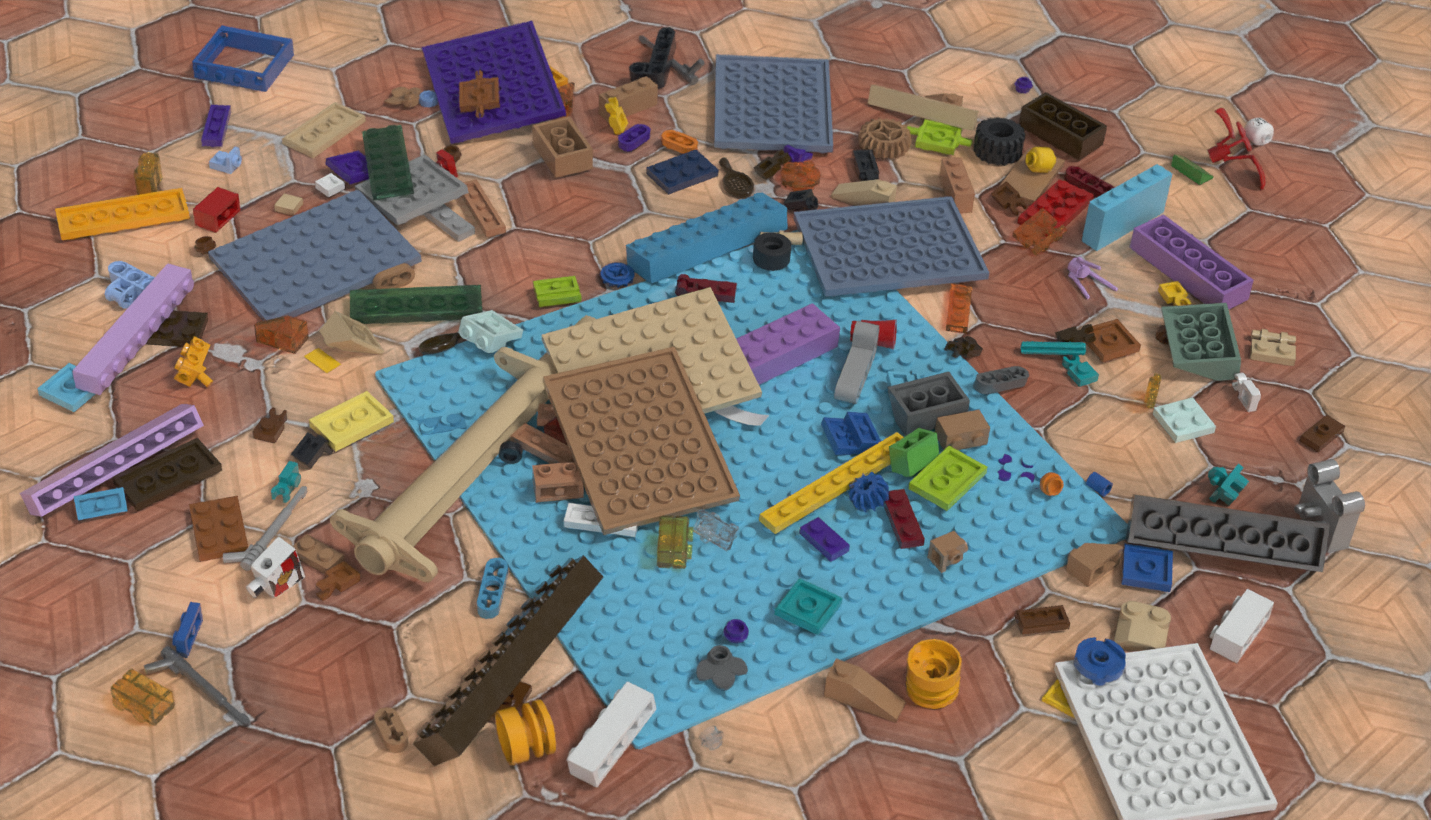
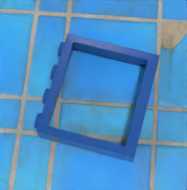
M221 25L192 61L194 78L267 92L294 56L293 41L290 38ZM225 46L275 56L263 73L213 63Z

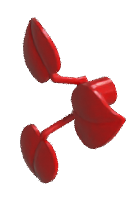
M1224 108L1216 109L1214 112L1224 121L1228 129V136L1221 142L1216 143V146L1207 149L1211 161L1214 164L1221 160L1226 162L1228 160L1250 159L1256 166L1260 176V191L1263 190L1266 185V177L1262 166L1254 154L1228 157L1231 154L1230 148L1244 142L1248 152L1252 151L1251 143L1246 136L1244 127L1239 121L1236 122L1239 131L1238 135L1242 138L1228 145L1225 142L1230 138H1235L1232 123Z

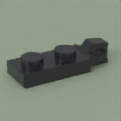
M853 150L852 158L860 181L879 180V169L873 150Z

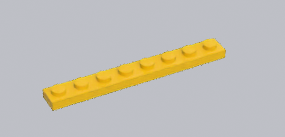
M898 432L894 433L760 513L759 521L774 534L780 532L849 490V485L854 483V478H861L862 474L868 476L871 472L875 474L891 464L889 446L904 437Z

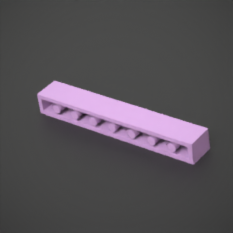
M167 263L73 369L72 372L77 389L101 395L111 385L114 378L123 371L127 363L135 357L136 353L147 343L151 335L159 329V326L170 316L176 306L180 305L183 298L192 291L194 281L192 280L190 269Z
M181 404L26 489L20 495L30 515L42 517L74 499L73 496L87 492L204 425L195 405Z

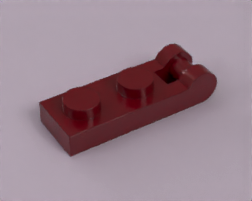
M680 274L677 278L675 294L681 296L711 287L717 301L735 303L737 283L690 278L686 274Z

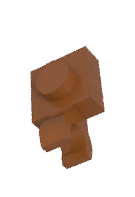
M345 561L326 571L325 579L316 583V587L321 590L316 593V596L324 601L332 595L335 589L343 592L360 581V573Z

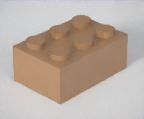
M570 116L532 125L533 146L555 178L593 169V149Z

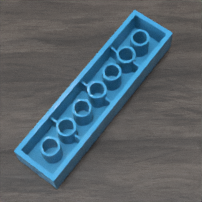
M756 193L749 198L740 199L736 203L722 206L718 210L704 213L702 216L688 219L684 223L673 225L666 230L655 232L648 237L637 239L627 244V265L632 267L635 273L652 284L752 244L760 235V232L787 230V207L765 193Z

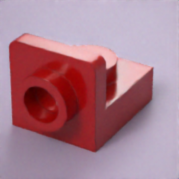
M443 149L437 151L438 161L436 163L457 178L458 173L454 157Z

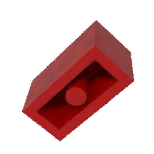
M220 187L214 189L193 208L195 226L217 233L241 211L239 194Z

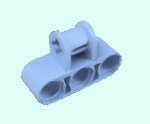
M115 261L108 266L111 284L105 290V298L108 301H115L120 307L127 309L155 277L126 262Z

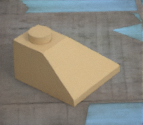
M337 311L331 315L319 330L324 337V343L330 348L334 349L336 347L343 351L381 355L384 352L367 325Z

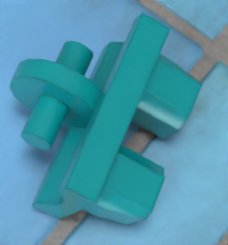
M1239 463L1229 474H1227L1224 467H1213L1208 472L1210 484L1218 486L1209 498L1213 503L1220 498L1230 506L1239 496L1238 493L1249 483L1240 474L1244 467Z

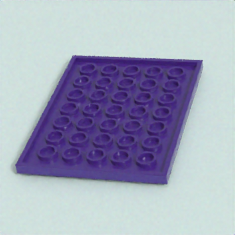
M533 21L422 47L451 144L566 116L565 107ZM477 70L478 75L479 70L483 72V78L498 77L500 108L485 109L484 117L482 118L481 115L480 118L476 117V111L461 113L459 107V82L475 79V72Z

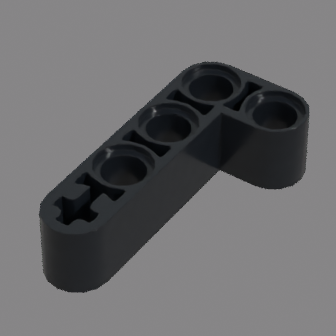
M664 27L658 31L649 63L635 62L629 66L630 82L647 76L658 85V89L665 87L676 50L675 30L673 28Z

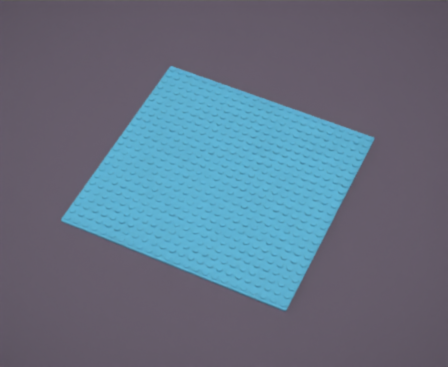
M803 241L802 245H791L790 263L781 270L770 271L758 267L753 260V244L652 284L646 280L515 324L523 329L522 337L506 342L505 347L538 360L547 352L542 342V334L574 326L586 315L599 319L677 297L675 288L680 274H686L690 278L737 283L735 303L718 301L735 338H739L813 303L840 327L838 347L760 384L759 386L762 390L761 397L732 405L747 412L769 415L759 426L739 423L714 411L705 413L740 494L739 501L638 526L636 537L616 534L603 535L602 532L564 527V518L569 503L592 506L585 488L583 498L536 502L532 483V465L550 463L524 449L522 459L515 464L505 463L497 455L459 497L498 554L507 561L508 568L529 598H533L536 595L535 589L542 582H547L550 578L549 572L556 565L563 566L570 558L575 560L584 555L604 576L556 637L606 708L612 702L617 690L622 689L626 682H630L654 694L656 711L631 742L635 749L645 748L832 667L836 658L842 661L848 660L1065 566L1068 563L1067 556L1074 548H1079L1084 543L1115 544L1125 540L1128 524L1091 487L1086 485L1083 478L998 392L982 394L973 388L975 378L979 373L961 355L958 358H953V351L944 350L947 341L897 290L825 297ZM897 319L895 349L877 346L874 361L857 404L834 399L838 379L852 347V342H850L852 321ZM465 341L456 344L446 351L426 354L375 372L377 381L433 461L518 380L495 363L494 355L497 351L487 353L477 348L475 343ZM888 371L910 372V375H915L916 372H919L921 378L950 372L970 400L968 412L980 410L990 426L987 445L958 450L987 466V474L948 511L908 489L909 482L923 469L914 476L904 477L901 474L892 472L890 464L875 473V475L880 474L889 486V491L905 490L925 538L924 546L901 549L885 508L878 506L875 511L870 509L866 513L862 509L857 510L850 501L848 493L850 490H847L776 534L759 521L760 513L859 455H835L821 426L824 417L844 419L847 412L867 413L881 441L896 432L905 437L895 422L886 380ZM550 399L545 404H551ZM538 411L527 422L528 425L567 445L561 427L537 426ZM462 413L467 425V429L457 428L449 432L430 434L434 431V427L429 428L422 423L419 428L417 420L442 416V425L450 426V423L447 422V416ZM938 442L939 454H940V453L943 452L944 450L942 449L940 443ZM1004 454L1012 457V463H1006L1005 465L1000 464L998 460L1002 459ZM1021 460H1022V462H1023L1025 465H1028V466H1032V465H1033V468H1025V467H1023L1022 464H1021ZM1000 469H1004L1006 472L1011 473V479L1009 481H1001L998 479L999 474L997 472ZM1023 472L1032 473L1035 476L1034 482L1032 483L1027 477H1021V474ZM1049 472L1058 474L1064 484L1062 491L1055 496H1048L1040 489L1041 477ZM819 517L850 544L849 552L830 562L799 534L800 527ZM955 531L960 538L966 541L968 551L963 554V560L957 564L947 566L946 571L941 573L928 559L930 540ZM799 578L843 598L842 605L819 635L774 615L777 605ZM739 619L745 622L749 629V635L745 641L732 643L724 637V627L730 620ZM717 645L727 647L732 656L744 660L748 669L745 675H735L734 685L728 690L717 688L713 684L712 679L699 681L696 675L699 662L707 659L708 652Z

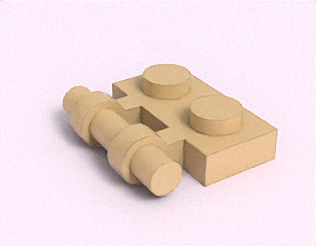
M1252 329L1251 338L1255 339L1251 341L1250 359L1294 366L1296 360V346H1294L1296 336L1288 335L1286 332L1278 334L1268 332L1266 329H1261V331Z

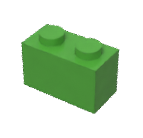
M918 428L889 446L892 472L901 474L904 477H911L929 465L939 455L937 433Z

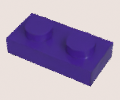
M819 517L800 527L799 534L830 562L849 552L850 544Z

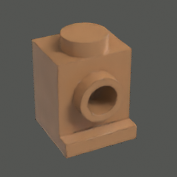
M955 531L930 540L928 559L943 573L946 571L947 566L957 564L963 560V554L968 551V545L963 538H960Z

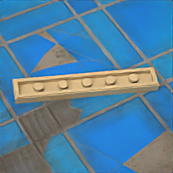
M874 84L871 85L868 104L971 131L975 130L979 112Z

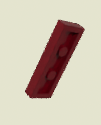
M905 490L889 491V500L884 501L883 504L900 548L924 546L925 538Z

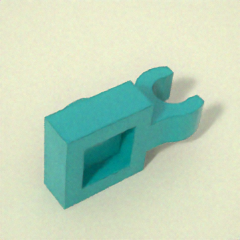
M292 461L287 463L278 476V484L271 489L273 500L278 495H282L283 502L287 503L290 500V494L293 489L297 488L300 484L301 474H299L298 463Z

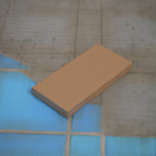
M1028 148L1000 186L1007 181L1020 193L1019 199L1024 200L1027 205L1031 206L1043 195L1064 167L1065 160L1056 157V163L1050 172L1035 173L1030 171L1025 163L1026 154L1031 149Z

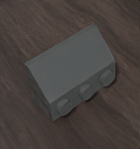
M950 372L888 387L895 422L905 436L918 428L925 430L935 429L938 417L968 412L969 398Z

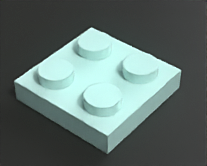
M1193 397L1154 407L1153 410L1154 417L1175 443L1212 434L1216 429V425Z

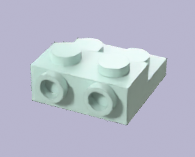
M491 310L462 317L458 333L463 339L475 343L477 348L487 353H494L501 347H505L506 342L521 338L523 329Z

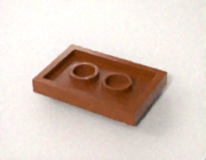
M238 496L189 504L200 562L223 558V553L245 552L249 548Z

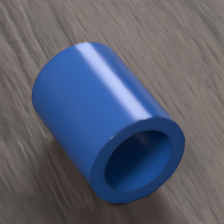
M1093 472L1086 481V485L1103 497L1113 487L1112 482L1097 472Z

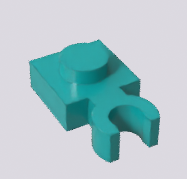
M1072 355L1071 360L1066 356L1063 357V367L1068 369L1067 374L1079 387L1098 381L1099 374L1087 361L1081 363L1079 355Z

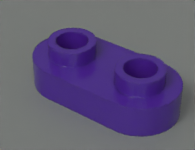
M644 124L632 126L618 136V147L627 152L636 149L650 139V127Z

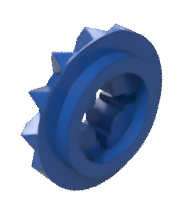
M611 263L604 266L601 270L603 283L609 284V287H627L628 283H633L635 277L633 268L624 263Z

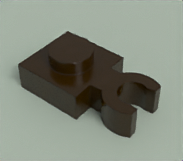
M780 149L772 158L768 156L753 168L756 174L767 180L782 169L780 165L786 164L791 158L787 152L784 153Z
M1092 324L1083 326L1081 330H1077V327L1074 326L1055 332L1057 342L1085 341L1091 343L1096 340L1094 333L1088 334L1094 331Z
M965 336L955 338L954 341H948L944 350L953 351V358H958L961 354L965 358L980 356L983 348L977 344L974 338Z

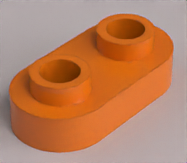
M666 130L661 135L662 145L682 154L698 150V141L691 136L676 130Z

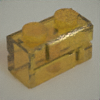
M664 515L660 517L657 549L658 568L673 567L674 569H685L687 559H692V545H689L688 542H693V527H689L688 517L676 516L674 518L673 516Z
M129 669L122 676V679L117 680L110 689L113 705L120 711H129L141 723L146 721L156 726L163 719L164 715L166 716L175 706L173 691L134 669Z

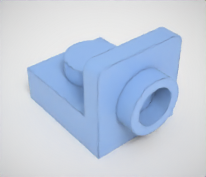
M235 146L229 153L218 151L209 161V167L232 174L242 162L240 148Z

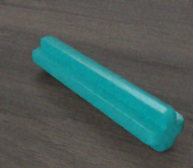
M1021 342V353L1085 355L1086 343Z

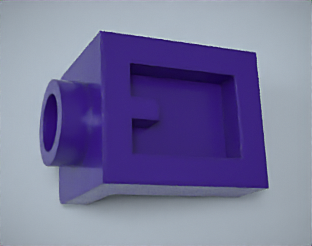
M788 144L784 146V153L787 152L791 158L787 164L796 168L802 166L813 156L812 153L805 152V149H796Z

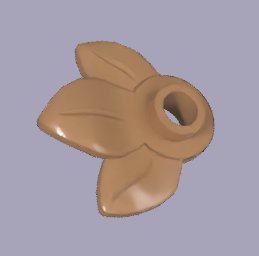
M406 87L394 88L392 90L393 96L384 100V102L390 105L403 103L404 107H413L419 104V95L422 91L417 87L411 89Z

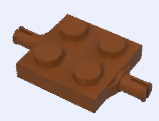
M477 70L475 72V79L459 82V107L461 113L476 111V117L480 118L481 115L482 118L484 117L485 109L500 108L498 77L483 78V72L479 70L478 75Z

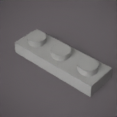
M445 204L424 214L425 217L458 242L475 234V227Z

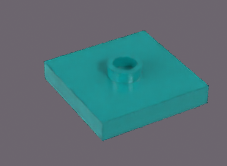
M799 578L777 605L774 615L819 635L842 605L843 598Z

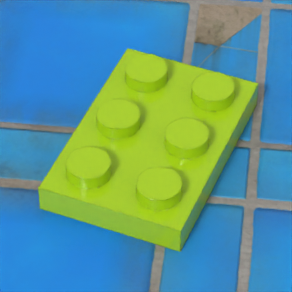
M948 446L909 482L908 489L948 511L987 474L988 467Z

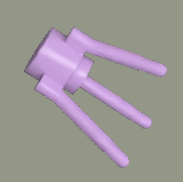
M1080 256L1070 261L1068 265L1070 273L1068 276L1073 279L1086 299H1089L1090 296L1078 278H1085L1088 275L1114 291L1118 290L1116 286L1092 272L1089 268L1101 270L1100 266L1086 261Z

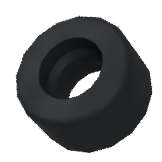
M773 232L759 235L754 240V263L758 267L770 271L785 268L790 263L792 245L790 240L782 234Z

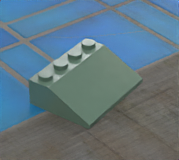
M1227 303L1161 307L1172 362L1175 368L1216 381L1237 380L1234 375L1240 373L1241 357Z

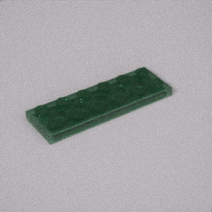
M389 125L385 128H370L367 131H362L373 200L414 194L402 125Z
M481 285L350 290V318L363 324L461 320L464 316L483 312Z

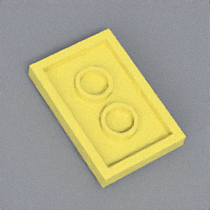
M366 391L309 419V426L317 434L328 440V445L336 452L393 423L394 417Z

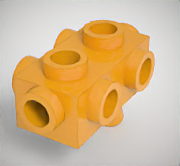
M195 336L190 341V344L185 343L180 352V355L183 357H179L174 366V369L177 370L174 379L189 387L198 379L208 388L213 383V380L204 373L206 367L203 366V362L210 344Z

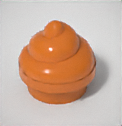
M1046 473L1040 479V489L1048 496L1058 495L1063 489V481L1056 473Z

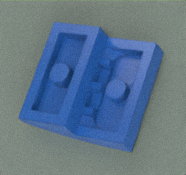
M847 412L844 419L824 417L821 422V426L835 455L863 453L881 442L867 413Z

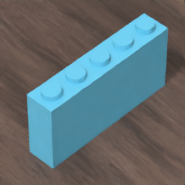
M1156 164L1090 201L1082 242L1098 251L1133 231L1135 227L1164 213L1173 173Z

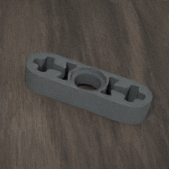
M1013 366L979 373L975 378L973 388L979 393L991 394L1024 387L1027 383L1029 372L1022 367Z

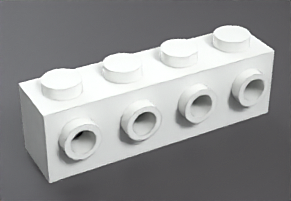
M626 682L622 689L617 690L609 706L600 712L595 724L585 731L581 742L569 752L567 762L570 774L598 787L656 711L654 694L630 682Z

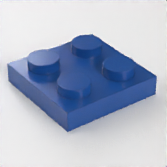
M1124 544L1121 585L1170 592L1172 588L1173 551Z

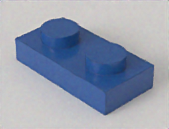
M190 602L187 611L182 613L179 630H176L173 635V646H176V651L182 658H188L203 622L200 603Z

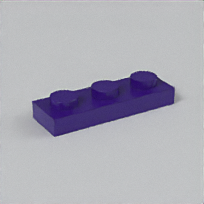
M210 105L201 139L202 146H223L231 115V105Z

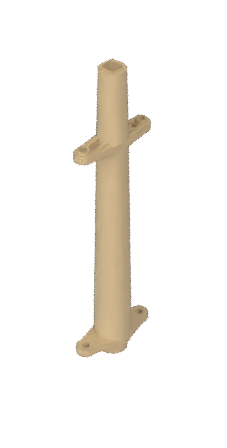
M586 315L575 325L592 321L596 318ZM501 347L494 355L495 363L518 380L374 521L351 514L343 509L337 510L330 517L332 527L355 545V557L364 569L375 575H382L388 570H394L427 583L435 578L438 573L436 565L416 550L414 546L499 454L500 445L511 441L510 435L536 414L539 404L547 402L549 397L543 384V376L556 374L547 352L536 360L511 348Z

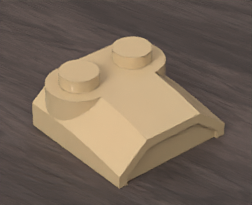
M1135 601L1125 602L1121 605L1114 642L1120 645L1122 649L1134 652L1165 648L1171 615L1161 607Z

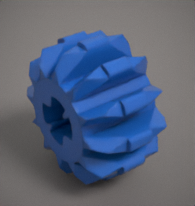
M873 472L868 476L862 474L861 478H854V483L849 485V498L857 510L862 509L865 513L870 509L875 511L876 507H884V501L889 500V486L880 474L875 475Z

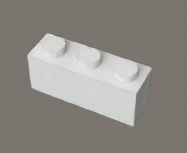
M1249 589L1245 591L1242 597L1237 596L1232 604V610H1227L1224 613L1221 625H1215L1210 634V638L1213 639L1210 650L1238 663L1269 620L1274 602Z

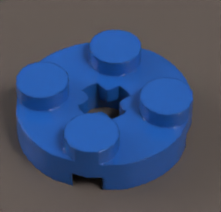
M1097 637L1087 638L1077 646L1073 662L1075 668L1084 677L1090 679L1098 686L1120 678L1124 673L1126 665V654L1122 647L1106 638L1104 642L1096 641ZM1096 658L1099 660L1103 658L1105 659V662H1099L1096 660Z

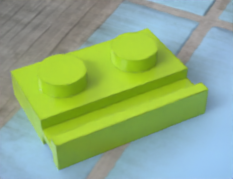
M575 276L533 281V289L539 307L581 302L582 295L579 292Z

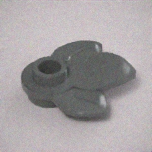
M717 645L708 652L707 659L699 662L696 675L699 681L712 679L713 684L717 688L728 690L734 685L735 675H745L748 669L744 660L732 656L727 647Z

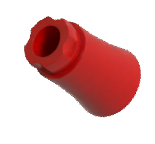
M897 319L880 321L861 320L862 322L880 326L877 346L895 349ZM852 321L850 330V342H852L853 340V333L857 321Z

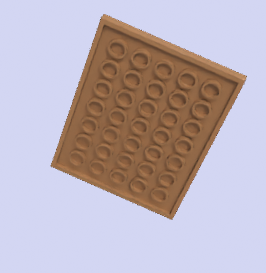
M675 346L543 376L544 387L603 535L739 501L740 494Z

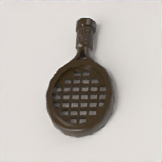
M726 157L721 158L719 164L727 172L723 178L724 189L734 197L746 198L751 196L754 192L753 180L745 173L733 170Z
M456 332L428 338L420 343L418 347L419 352L428 355L446 351L454 347L462 337Z

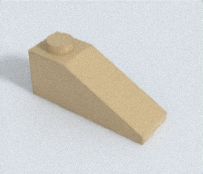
M878 179L842 183L836 187L831 194V198L855 206L895 202L897 185Z

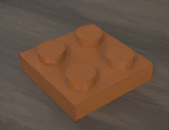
M1118 319L1092 326L1094 331L1088 334L1094 333L1096 340L1091 343L1085 342L1102 362L1139 352L1141 344Z

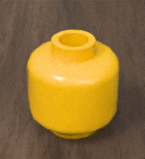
M1033 147L1026 154L1025 163L1032 172L1048 173L1053 169L1056 157L1053 150L1048 147Z

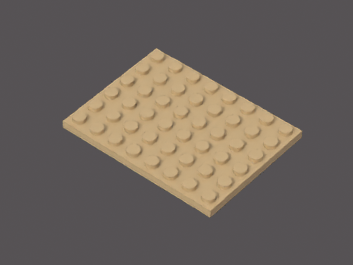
M711 287L542 334V342L556 373L675 346L704 414L762 396V390Z

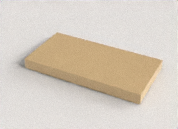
M334 102L283 137L282 143L304 155L315 158L366 121L365 115Z

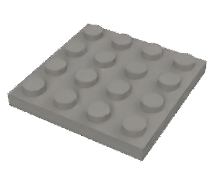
M425 154L355 186V190H359L377 210L396 225L404 224L408 220L424 215L426 212L441 207L443 204L468 193L466 184Z

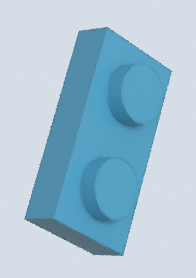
M462 413L447 416V422L450 423V426L442 425V416L417 420L419 428L422 423L426 427H434V431L430 434L449 432L457 428L467 429Z
M123 487L73 496L78 520L128 511Z

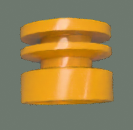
M929 639L915 644L909 651L906 669V691L914 703L924 708L937 709L946 707L957 698L960 687L962 660L959 651L952 644L944 640Z
M541 699L532 701L531 706L529 703H523L521 717L515 707L495 712V725L499 743L509 765L512 766L528 761L529 748L537 758L543 756V751L547 755L555 753L554 725Z

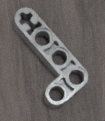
M862 321L856 322L852 347L838 379L834 399L857 404L875 358L879 325Z

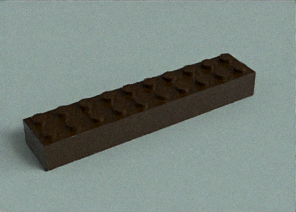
M584 555L575 560L570 558L563 566L558 564L549 572L550 578L547 582H542L535 589L536 595L533 598H529L521 606L523 611L509 620L506 624L508 629L505 632H501L492 641L494 646L480 655L478 658L479 664L466 672L463 676L465 681L461 686H456L448 694L450 699L447 703L441 704L433 712V720L430 723H425L418 730L417 734L419 736L413 745L434 766L461 756L603 579L604 576Z

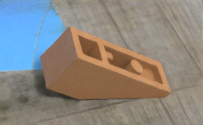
M836 658L827 674L825 697L889 721L897 722L906 701L861 667Z

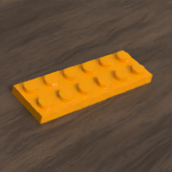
M182 188L55 208L61 240L95 236L102 233L118 232L132 228L137 229L144 226L190 219Z

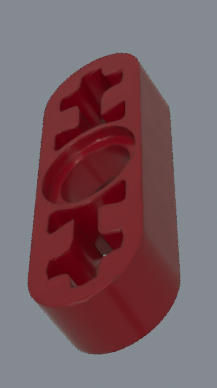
M1070 166L1066 168L1064 180L1071 185L1094 194V198L1115 188L1113 185L1080 167Z

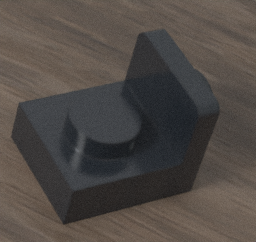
M812 189L790 192L783 204L787 207V210H800L802 208H805V211L817 210L818 199L814 196Z
M307 432L293 450L291 456L307 467L312 468L324 452L330 455L333 451L327 446L329 441L319 434L315 437Z

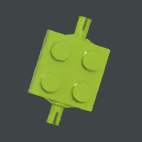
M926 119L919 128L907 126L910 134L917 136L915 147L923 150L954 155L959 145L968 147L972 145L973 139L961 137L962 128Z

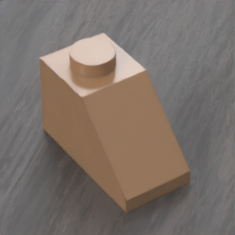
M1084 543L1079 548L1071 550L1068 554L1066 572L1089 587L1119 564L1123 547L1114 544Z

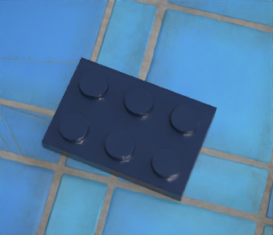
M696 149L646 167V174L669 195L717 177L719 169Z

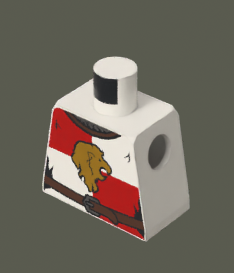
M280 537L276 538L252 563L251 569L255 579L246 586V589L254 598L258 597L263 591L271 597L277 598L304 579L305 574L296 549Z

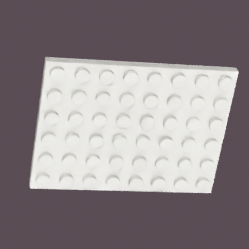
M1198 643L1125 653L1126 665L1122 676L1115 681L1106 682L1102 686L1095 685L1090 679L1084 677L1075 668L1074 660L1055 663L1054 671L1119 820H1212L1276 809L1278 803ZM1096 658V660L1099 662H1105V659L1103 658L1100 660Z

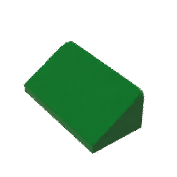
M1177 154L1173 155L1171 166L1198 185L1213 179V175L1188 158Z

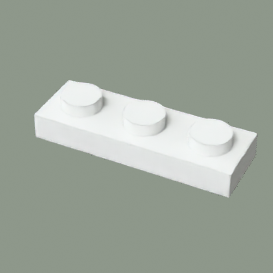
M568 504L564 518V527L602 532L592 506ZM633 526L610 534L636 537L638 527Z

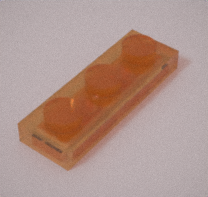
M951 284L945 331L967 334L972 294L971 286Z

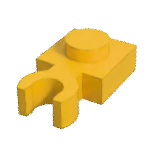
M608 98L609 103L605 104V108L610 113L609 124L613 128L615 135L622 134L628 121L622 107H619L617 98Z
M1179 281L1159 284L1158 292L1167 304L1173 303L1174 306L1191 305V301L1187 298L1188 293Z

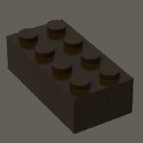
M1047 92L1021 107L1019 124L1022 128L1066 152L1073 158L1081 160L1104 144L1107 125Z

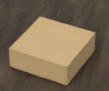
M283 194L274 205L275 211L294 216L303 205V198Z

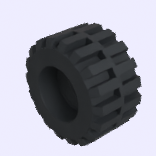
M995 117L982 120L976 128L973 151L977 157H980L982 161H986L989 164H1013L1022 156L1025 130L1019 123H1015V121L1008 120L1007 118Z

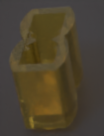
M143 153L138 159L139 166L134 170L137 195L158 192V185L162 181L159 154Z

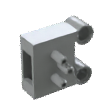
M1334 459L1311 463L1307 469L1308 476L1299 504L1295 505L1294 511L1300 515L1302 520L1330 524L1327 553L1348 549L1360 513L1365 509L1364 498L1358 491L1343 494L1334 480L1340 477V468Z

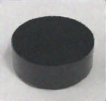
M513 441L504 442L499 448V458L508 464L518 463L522 459L523 448L520 444Z

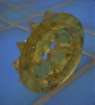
M1154 373V376L1149 379L1144 403H1147L1146 408L1152 409L1155 407L1161 383L1160 374Z

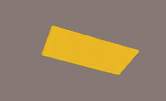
M320 348L304 356L326 373L342 365Z

